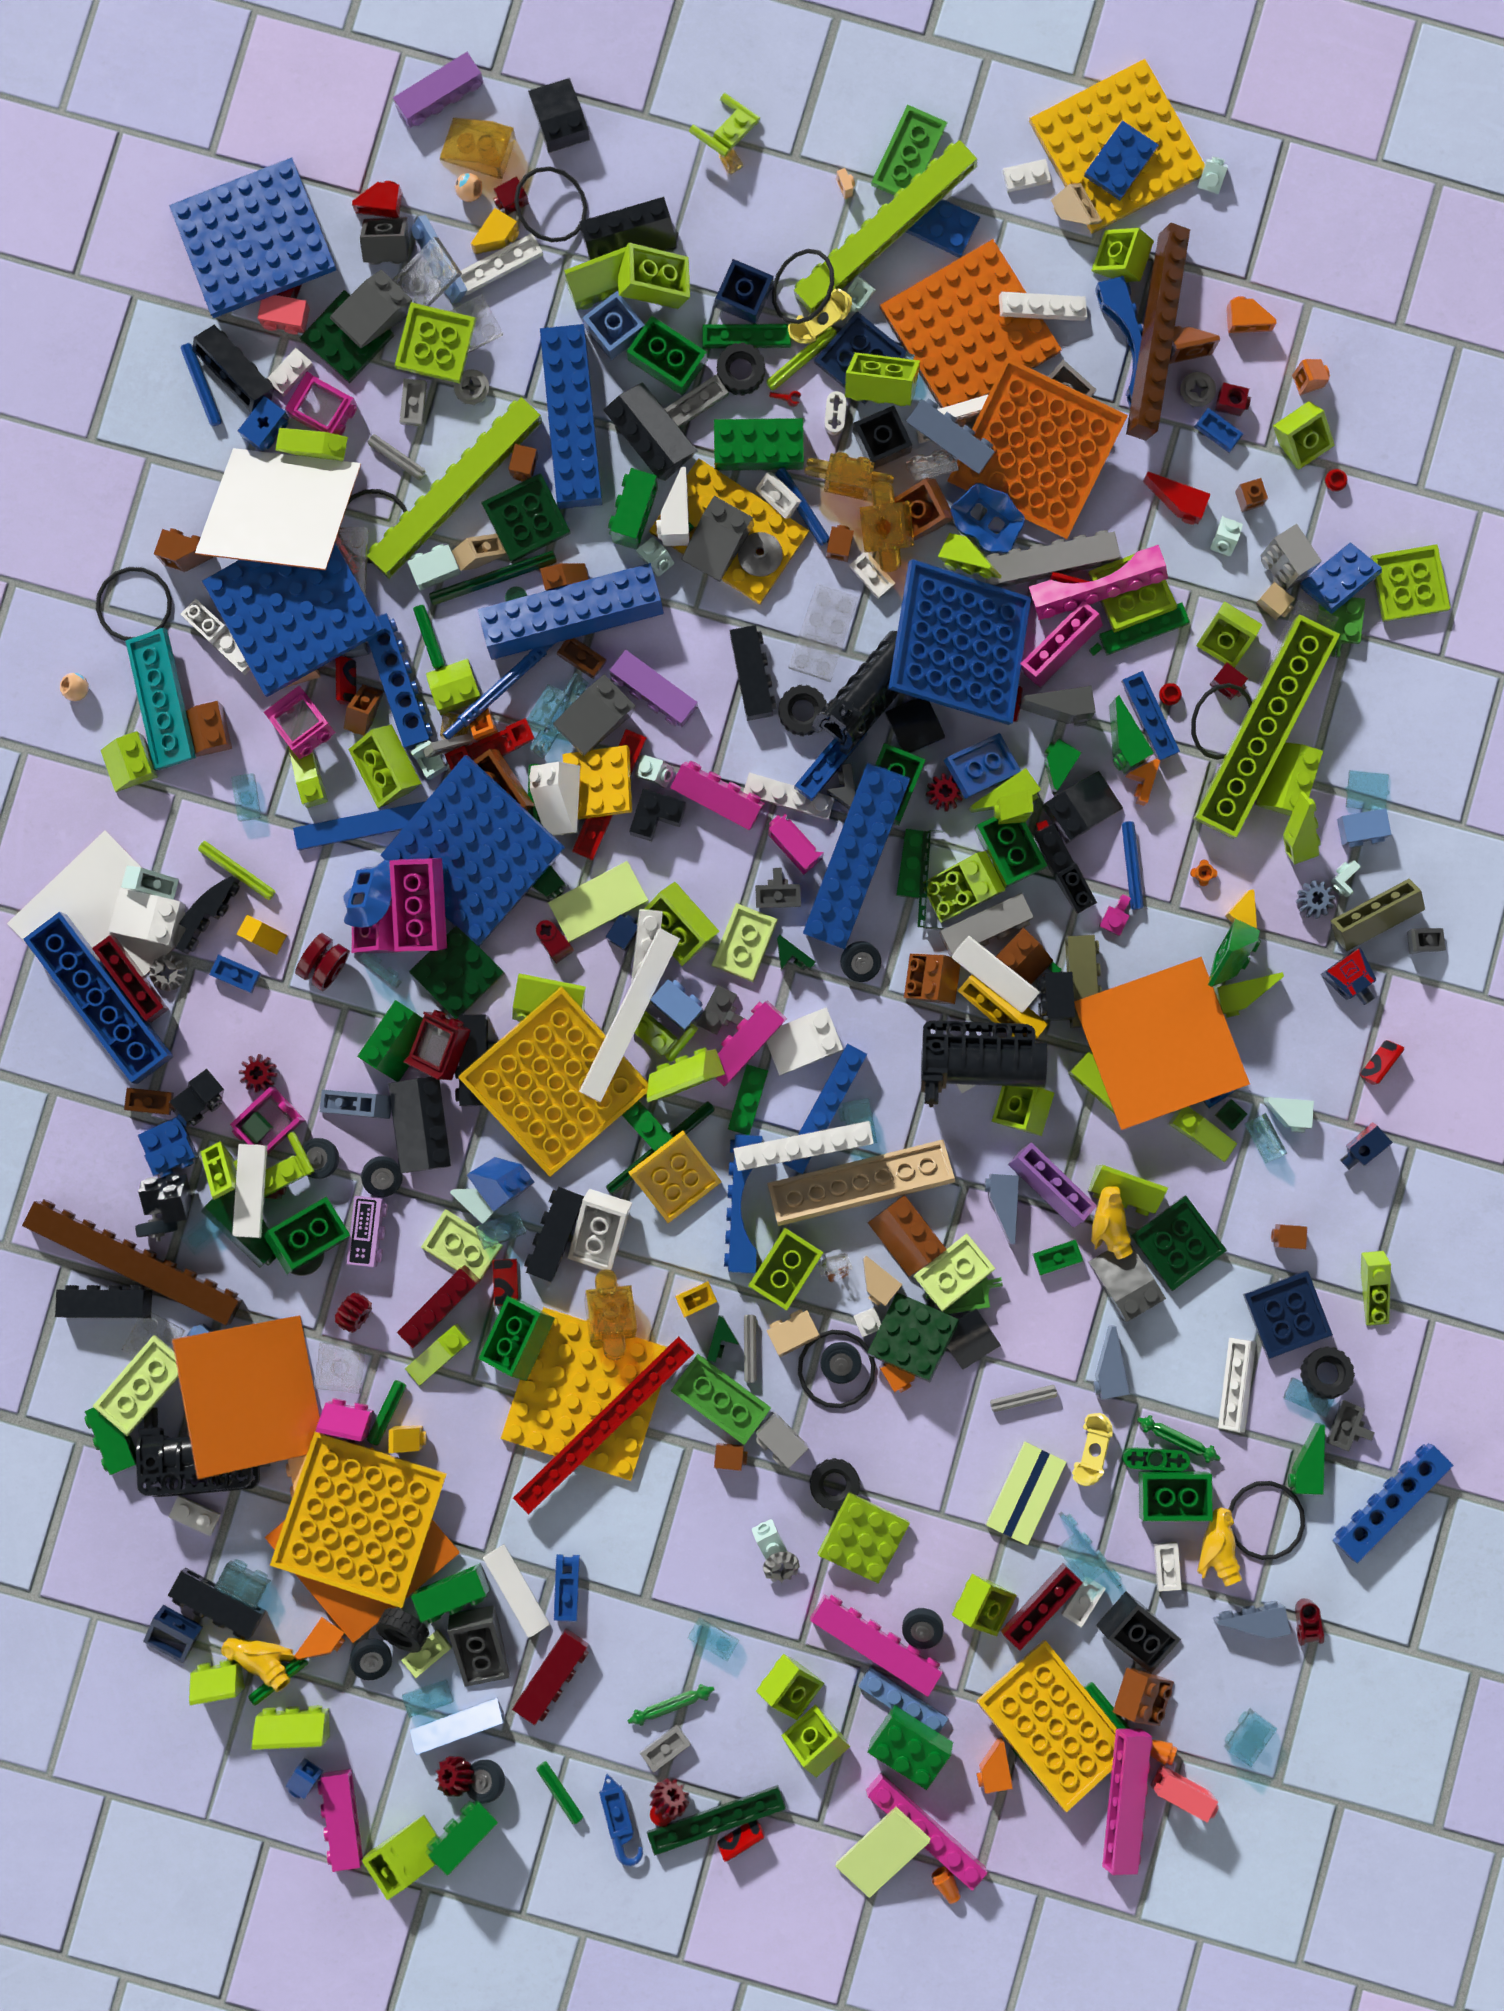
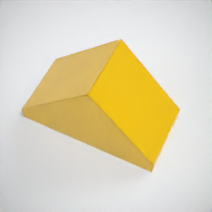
M1254 889L1245 892L1225 915L1232 923L1235 919H1238L1257 929Z
M246 915L236 934L276 955L287 937L286 934L249 915Z
M708 1281L675 1296L684 1318L717 1302Z

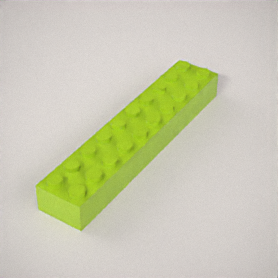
M1300 614L1294 619L1193 818L1194 820L1232 839L1237 838L1340 636L1339 633Z

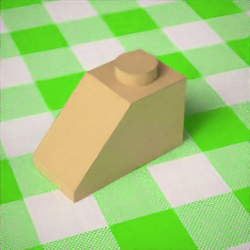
M1081 183L1069 184L1051 199L1055 213L1063 220L1087 225L1102 222Z
M497 534L466 538L452 550L461 571L481 567L507 554Z
M865 1255L863 1266L866 1291L870 1293L868 1298L877 1306L881 1303L886 1306L902 1284Z

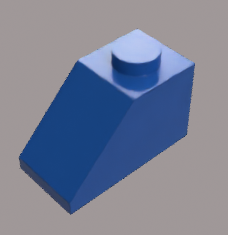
M304 1758L293 1772L285 1787L289 1789L288 1792L298 1799H305L324 1770Z

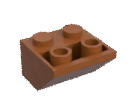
M170 528V531L162 529L154 551V555L164 566L183 572L213 558V556L195 554L201 537L192 535L190 538L184 536L183 532Z
M910 954L904 998L933 1003L955 1004L961 965L952 957L945 955Z
M1126 1667L1113 1713L1135 1723L1160 1726L1165 1717L1168 1700L1172 1695L1174 1681L1139 1669Z

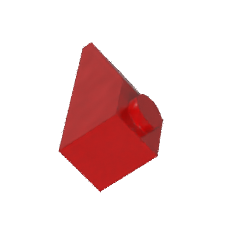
M1147 471L1143 479L1145 485L1184 523L1194 525V523L1199 524L1207 506L1210 493Z

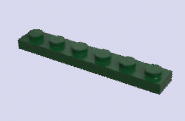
M777 1785L671 1822L666 1826L647 1831V1835L655 1856L786 1810V1806Z

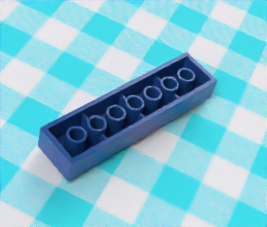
M584 324L540 328L558 508L568 509L603 505Z
M651 563L477 609L491 660L664 614Z
M869 762L866 764L802 934L845 950L910 781L909 777Z
M59 911L23 939L131 1083L139 1084L174 1057L151 1025L144 1020L67 914Z

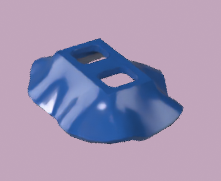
M982 483L973 485L951 506V514L958 531L962 535L975 538L979 547L986 552L1007 553L1010 551L1025 523L1024 515L1016 508L1006 493L991 489ZM977 503L987 509L986 514L980 521L970 514ZM994 517H998L1005 523L998 534H995L988 528Z
M388 860L382 861L375 867H366L356 871L352 887L343 896L347 909L344 917L345 924L361 928L371 927L385 916L391 901L390 862ZM370 874L367 884H359L361 875ZM357 894H365L361 904L353 905Z

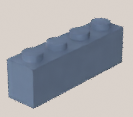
M928 398L927 401L921 399L906 422L980 475L995 453L992 450L994 445L985 438H982L981 441L974 437L976 432L967 425H964L963 428L955 423L957 418L949 412L942 414L937 410L939 405Z

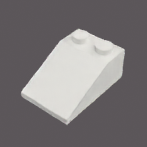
M681 467L661 510V520H656L658 540H662L663 547L688 546L690 542L686 467Z
M564 762L531 766L529 775L530 791L541 825L553 836L577 833L580 766Z
M120 888L108 932L175 948L181 926L179 923L183 918L186 904L160 896Z
M827 1007L780 1026L766 1042L779 1076L843 1051Z
M589 1189L582 1201L568 1259L611 1273L628 1221L632 1202Z

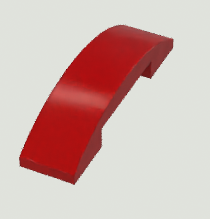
M524 718L506 726V729L467 747L464 745L444 754L451 771L465 755H468L474 761L489 749H497L502 756H505L533 741L535 737L527 719Z

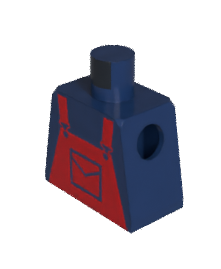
M1361 948L1355 949L1321 973V976L1346 1000L1357 995L1363 1005L1375 998L1368 986L1376 981V977Z
M1372 1122L1346 1145L1349 1152L1340 1161L1348 1170L1358 1162L1365 1166L1393 1142L1378 1125ZM1361 1146H1366L1364 1153H1359Z

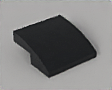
M916 698L885 712L886 718L895 733V738L903 751L912 753L945 738L943 729L929 701Z
M977 1308L959 1318L960 1322L947 1347L962 1370L1001 1346Z

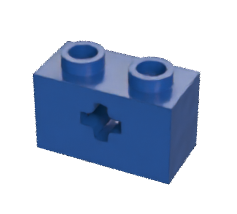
M264 396L238 429V433L248 443L259 451L264 452L272 447L279 428H286L290 418L286 411Z

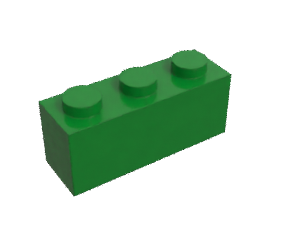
M94 1407L86 1410L85 1423L93 1431V1443L95 1448L100 1450L103 1459H101L104 1470L108 1471L109 1475L136 1465V1448L131 1436H126Z

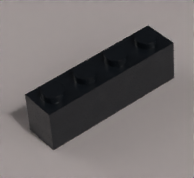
M214 324L194 337L193 352L250 412L255 409L264 396L272 400L274 387L271 381L258 371L256 365L243 355L239 347L233 345L225 332L220 331Z
M756 625L731 629L730 639L746 719L750 721L773 716V709H777L775 697L770 696L769 693L772 681L770 674L766 675L764 666H768L766 652L761 653L760 645L764 644L762 631H757Z
M486 1014L459 1015V1020L464 1023L463 1026L471 1031L455 1071L456 1079H459V1075L488 1051V1016ZM459 1079V1088L455 1089V1100L459 1102V1106H484Z
M558 1187L557 1191L553 1189L549 1198V1203H552L549 1212H544L540 1222L544 1226L541 1233H536L532 1243L536 1247L533 1254H528L524 1264L527 1267L526 1273L553 1282L585 1196L562 1187Z
M65 1285V1290H56L55 1317L151 1318L152 1291L144 1290L143 1285H130V1290H122V1285H108V1290H101L100 1285H87L86 1290H79V1285Z
M188 1568L180 1571L168 1594L169 1597L173 1598L172 1602L181 1607L188 1606L193 1609L192 1612L202 1618L206 1616L212 1619V1623L217 1627L231 1629L233 1635L240 1639H250L254 1635L266 1612L265 1609Z

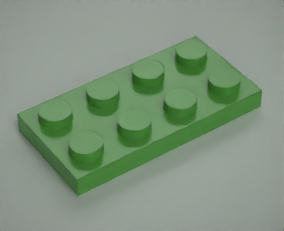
M907 104L871 181V186L893 196L901 188L905 189L908 187L916 174H922L927 169L946 129L947 122Z
M698 1353L671 1389V1392L743 1445L746 1444L771 1409L768 1404Z

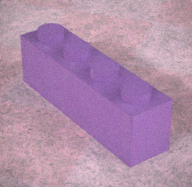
M465 52L393 97L397 110L408 127L411 128L414 125L422 124L430 115L440 113L451 102H458L464 94L477 90L484 82L475 62L469 53Z
M626 649L609 670L612 676L611 680L620 687L624 685L629 688V693L637 700L644 699L648 702V708L655 713L659 711L666 716L665 720L673 726L678 724L680 727H683L698 707L697 701Z
M1032 1142L1022 1148L1008 1164L1073 1228L1084 1222L1097 1207Z

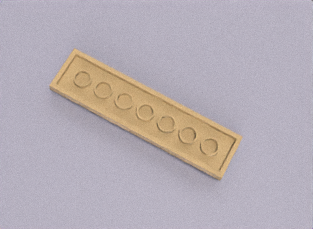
M939 1140L767 1184L777 1224L781 1226L954 1183L955 1177L944 1140Z

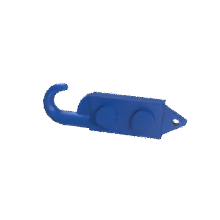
M607 1773L603 1788L599 1794L615 1855L623 1865L634 1866L642 1859L643 1848H638V1854L633 1859L625 1856L623 1844L632 1839L634 1829L623 1786L619 1785Z

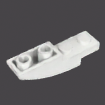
M195 599L180 615L237 669L246 675L251 669L229 629Z

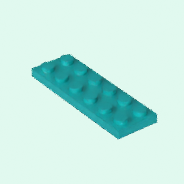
M160 628L126 640L154 770H162L195 759V750L168 629Z

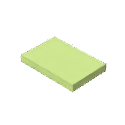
M736 903L711 966L754 982L778 919Z
M447 1209L444 1210L421 1246L422 1249L457 1271L463 1265H466L480 1280H482L503 1247L501 1243Z
M966 1233L913 1277L941 1312H943L992 1273L995 1267Z

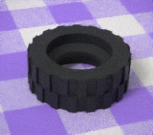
M742 342L741 344L734 343L732 346H727L720 353L716 366L717 376L728 392L733 393V395L744 396L745 394L753 393L763 383L765 376L764 357L753 345H747ZM745 359L751 364L752 372L749 377L739 380L732 376L730 366L735 360Z
M810 685L791 687L780 699L778 715L781 724L785 726L787 731L792 732L793 735H812L816 731L811 726L817 714L827 704L824 695L817 688H812ZM799 700H807L813 705L814 714L807 721H799L792 714L793 705Z
M1329 1346L1318 1348L1303 1360L1304 1363L1300 1368L1302 1383L1307 1388V1391L1316 1398L1319 1397L1323 1400L1335 1399L1350 1389L1349 1387L1353 1385V1378L1355 1377L1354 1366L1350 1361L1351 1359L1343 1351L1337 1350L1338 1348H1329ZM1329 1362L1336 1367L1338 1378L1335 1383L1325 1384L1320 1381L1317 1376V1368L1321 1363Z
M836 1458L826 1459L824 1462L819 1463L812 1471L809 1481L810 1491L814 1500L821 1507L831 1511H839L849 1492L856 1496L859 1495V1476L849 1462ZM831 1473H839L846 1480V1488L840 1495H830L824 1489V1480Z
M397 1608L385 1609L376 1625V1631L385 1641L411 1653H418L430 1634L428 1632L429 1629L418 1618Z

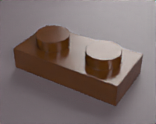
M575 638L565 640L557 651L559 657L592 679L597 676L607 660Z
M127 1088L124 1110L171 1115L172 1110L169 1108V1101L173 1099L174 1093Z

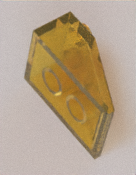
M453 118L440 160L503 179L516 141L514 128L493 121Z

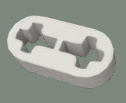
M838 391L830 393L826 401L824 426L826 432L833 436L841 434L845 424L846 397ZM834 398H838L839 402L843 403L838 405V411H833L834 403H830L834 402ZM833 416H837V424H841L837 425L836 429H832V425L828 424L832 423Z

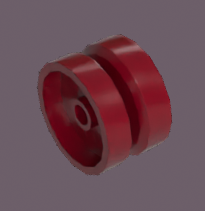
M320 933L303 953L295 969V974L304 980L312 978V985L321 991H325L343 969L350 950L341 944L333 946V939Z

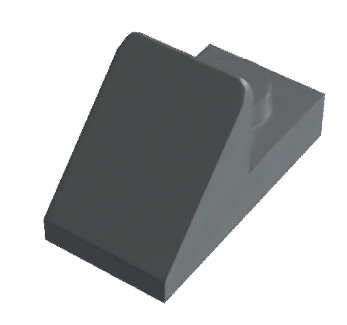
M844 764L841 768L842 771H838L839 784H844V787L828 789L827 794L834 797L836 801L847 809H850L855 796L851 764Z
M1443 928L1411 929L1407 932L1409 954L1446 950Z

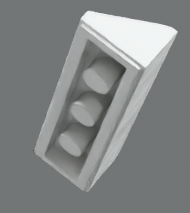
M988 395L941 408L938 411L942 414L949 412L957 418L955 423L962 428L964 425L973 428ZM916 429L919 443L930 441L928 437Z
M970 936L960 944L952 955V958L1021 1013L1027 1009L1040 993Z
M239 1144L233 1236L261 1238L267 1145Z
M1229 1338L1218 1429L1239 1433L1246 1430L1256 1341Z
M505 1544L484 1555L483 1559L527 1637L534 1636L550 1625Z

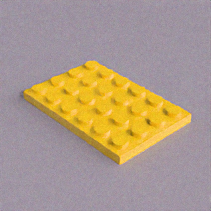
M698 458L687 474L689 522L694 526V529L689 533V539L691 540L712 498L716 496L753 517L754 527L749 535L756 532L768 533L774 536L781 545V564L770 575L758 577L747 573L741 567L737 553L722 578V581L760 605L809 534V530L791 518L785 519L770 504ZM661 514L656 520H661ZM655 521L649 533L658 538L657 522ZM671 546L683 555L687 549V546ZM758 549L756 554L761 556L764 554V550Z
M1046 1640L1040 1642L976 1700V1703L1064 1812L1067 1813L1112 1771L1117 1728Z

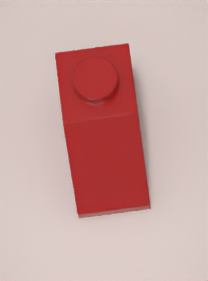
M393 181L376 182L352 201L355 213L399 218L402 200L400 185Z

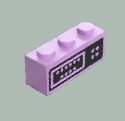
M354 1196L346 1264L377 1267V1263H381L382 1249H379L380 1240H383L385 1236V1226H382L383 1217L387 1216L388 1204L385 1203V1199Z

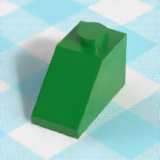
M1060 739L1055 744L1051 742L1044 754L1048 755L1044 763L1051 792L1054 794L1059 790L1081 754L1080 751Z

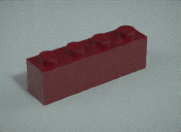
M109 935L92 948L145 1021L152 1023L169 1010L116 937Z
M463 1265L397 1333L412 1348L416 1347L481 1280L466 1265Z
M1062 1563L1001 1629L1002 1634L1021 1651L1083 1584L1081 1579Z
M566 1628L514 1704L512 1710L534 1726L538 1720L543 1722L550 1711L547 1708L550 1702H556L562 1694L563 1690L560 1687L564 1681L570 1682L576 1673L573 1668L577 1662L582 1664L589 1654V1651L586 1650L589 1643Z

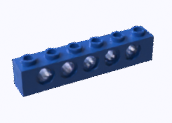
M386 613L377 616L385 631L368 640L403 747L406 751H410L422 742L431 741L430 736L434 734L430 723H425L423 715H426V710L423 702L418 703L416 695L420 693L416 682H411L409 674L412 673L409 661H404L402 653L405 652L402 640H397L395 632L398 631L395 619H390ZM390 636V641L387 644L382 645L379 643L381 637ZM389 657H397V662L394 665L389 666L386 664ZM398 677H403L404 683L398 687L394 686V680ZM404 698L411 699V704L408 707H401L400 705ZM411 719H418L419 721L415 728H408V722Z
M1428 1443L1427 1445L1423 1444L1415 1452L1416 1456L1411 1461L1404 1462L1399 1468L1400 1472L1394 1478L1390 1477L1383 1484L1384 1488L1379 1494H1373L1367 1500L1368 1505L1363 1510H1357L1351 1517L1352 1521L1346 1527L1342 1526L1336 1531V1537L1332 1541L1352 1561L1358 1563L1454 1466L1434 1445ZM1426 1463L1428 1470L1425 1474L1421 1475L1419 1467L1421 1464ZM1410 1479L1412 1486L1408 1491H1404L1403 1483L1405 1480ZM1394 1495L1396 1502L1394 1506L1388 1507L1387 1499ZM1374 1512H1379L1380 1519L1377 1523L1371 1522V1515ZM1362 1528L1364 1535L1361 1539L1356 1540L1355 1531Z

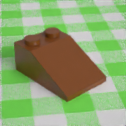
M930 478L923 479L871 512L892 552L936 531L954 520L951 509L936 479Z

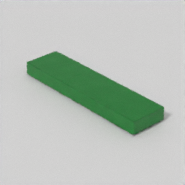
M703 324V349L726 348L734 343L741 344V342L747 345L751 344L754 348H791V337L788 332L789 324Z
M1181 602L1177 604V609L1117 632H1114L1113 629L1105 631L1098 636L1108 656L1189 625L1190 620Z

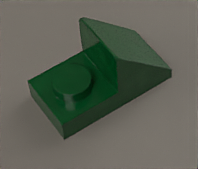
M779 935L777 937L781 971L791 958L795 959L793 963L803 971L806 968L809 971L813 968L816 961L783 936Z
M722 1315L718 1316L707 1357L708 1361L715 1363L717 1358H722L725 1345L721 1344V1340L739 1345L737 1338Z

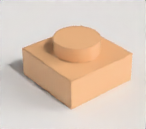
M845 168L838 170L836 181L845 200L853 196L855 181L851 174H847Z

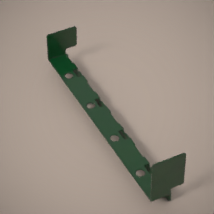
M923 831L917 927L943 930L945 928L925 927L927 890L924 893V888L927 889L931 832L943 833L945 831ZM925 853H927V861H924ZM923 875H926V883H923ZM922 898H925L924 906L922 905Z

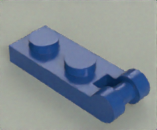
M564 1554L556 1555L554 1621H577L580 1555H573L572 1557H564ZM563 1566H572V1573H563Z

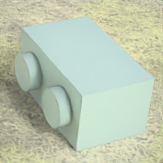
M444 544L437 545L432 548L431 552L415 554L411 557V560L407 561L420 591L461 574L449 544L445 546Z

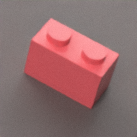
M273 295L261 300L257 319L261 326L267 330L276 331V329L285 330L288 334L297 335L298 333H304L306 330L310 308L306 300Z

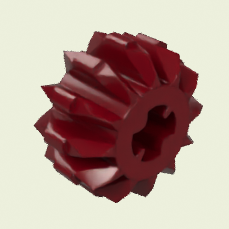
M942 773L941 781L938 777L934 776L932 779L934 784L928 783L927 788L932 791L926 792V797H933L928 803L929 805H933L935 802L938 803L935 808L937 811H939L941 805L944 806L945 812H948L949 805L956 809V802H962L963 800L959 796L962 793L957 788L958 785L956 782H952L954 779L952 775H950L949 780H946L945 773ZM942 788H946V791L950 792L947 797L939 793L942 791Z
M258 1054L256 1060L253 1056L248 1057L250 1064L244 1061L241 1063L246 1069L239 1070V1074L245 1075V1077L240 1079V1082H248L246 1085L247 1090L252 1089L254 1086V1092L259 1093L260 1088L263 1091L268 1089L267 1083L272 1086L275 1085L271 1077H278V1073L272 1072V1070L277 1068V1065H269L271 1058L267 1057L263 1060V1055ZM258 1070L263 1071V1075L257 1077L254 1076V1072Z
M355 1292L352 1293L337 1308L338 1312L335 1314V1323L343 1330L355 1332L361 1328V1325L369 1317V1313L372 1311V1303L365 1296Z
M461 1756L446 1757L445 1761L439 1762L440 1769L435 1770L438 1774V1778L435 1781L439 1783L437 1790L443 1792V1795L460 1797L464 1792L470 1791L468 1784L473 1783L471 1775L474 1773V1771L469 1770L471 1763Z
M667 1778L662 1782H658L650 1793V1797L653 1799L650 1802V1806L656 1807L654 1814L660 1812L662 1820L669 1817L672 1821L677 1816H682L685 1813V1809L689 1806L690 1802L687 1800L689 1793L683 1792L684 1785L678 1786L677 1779L670 1782Z

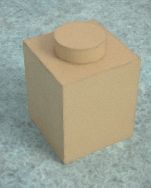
M1274 582L1256 604L1277 620L1281 615L1285 618L1293 609L1290 604L1295 598Z

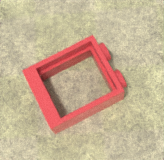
M1160 1765L1150 1784L1158 1796L1207 1823L1210 1818H1214L1218 1811V1801L1209 1790L1166 1766Z

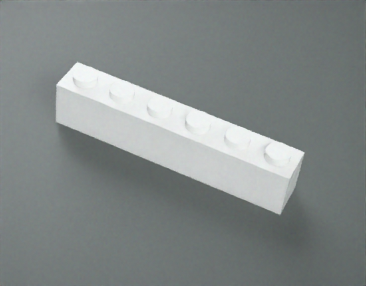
M867 1121L733 1149L738 1171L872 1145L874 1142L870 1122Z

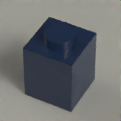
M620 914L606 935V939L626 951L637 934L636 924L638 921L628 914L625 917Z

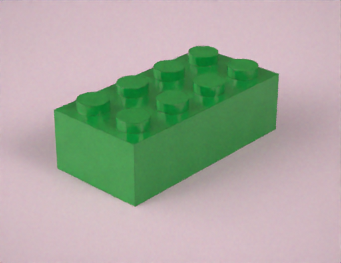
M803 418L714 419L715 469L718 471L779 470L784 467L786 470H803Z

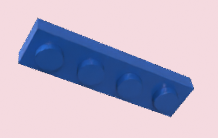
M1141 671L1122 679L1121 682L1156 758L1162 761L1178 754L1180 750L1144 672Z
M867 733L848 755L843 754L839 750L841 742L834 738L794 785V789L812 802L864 740Z

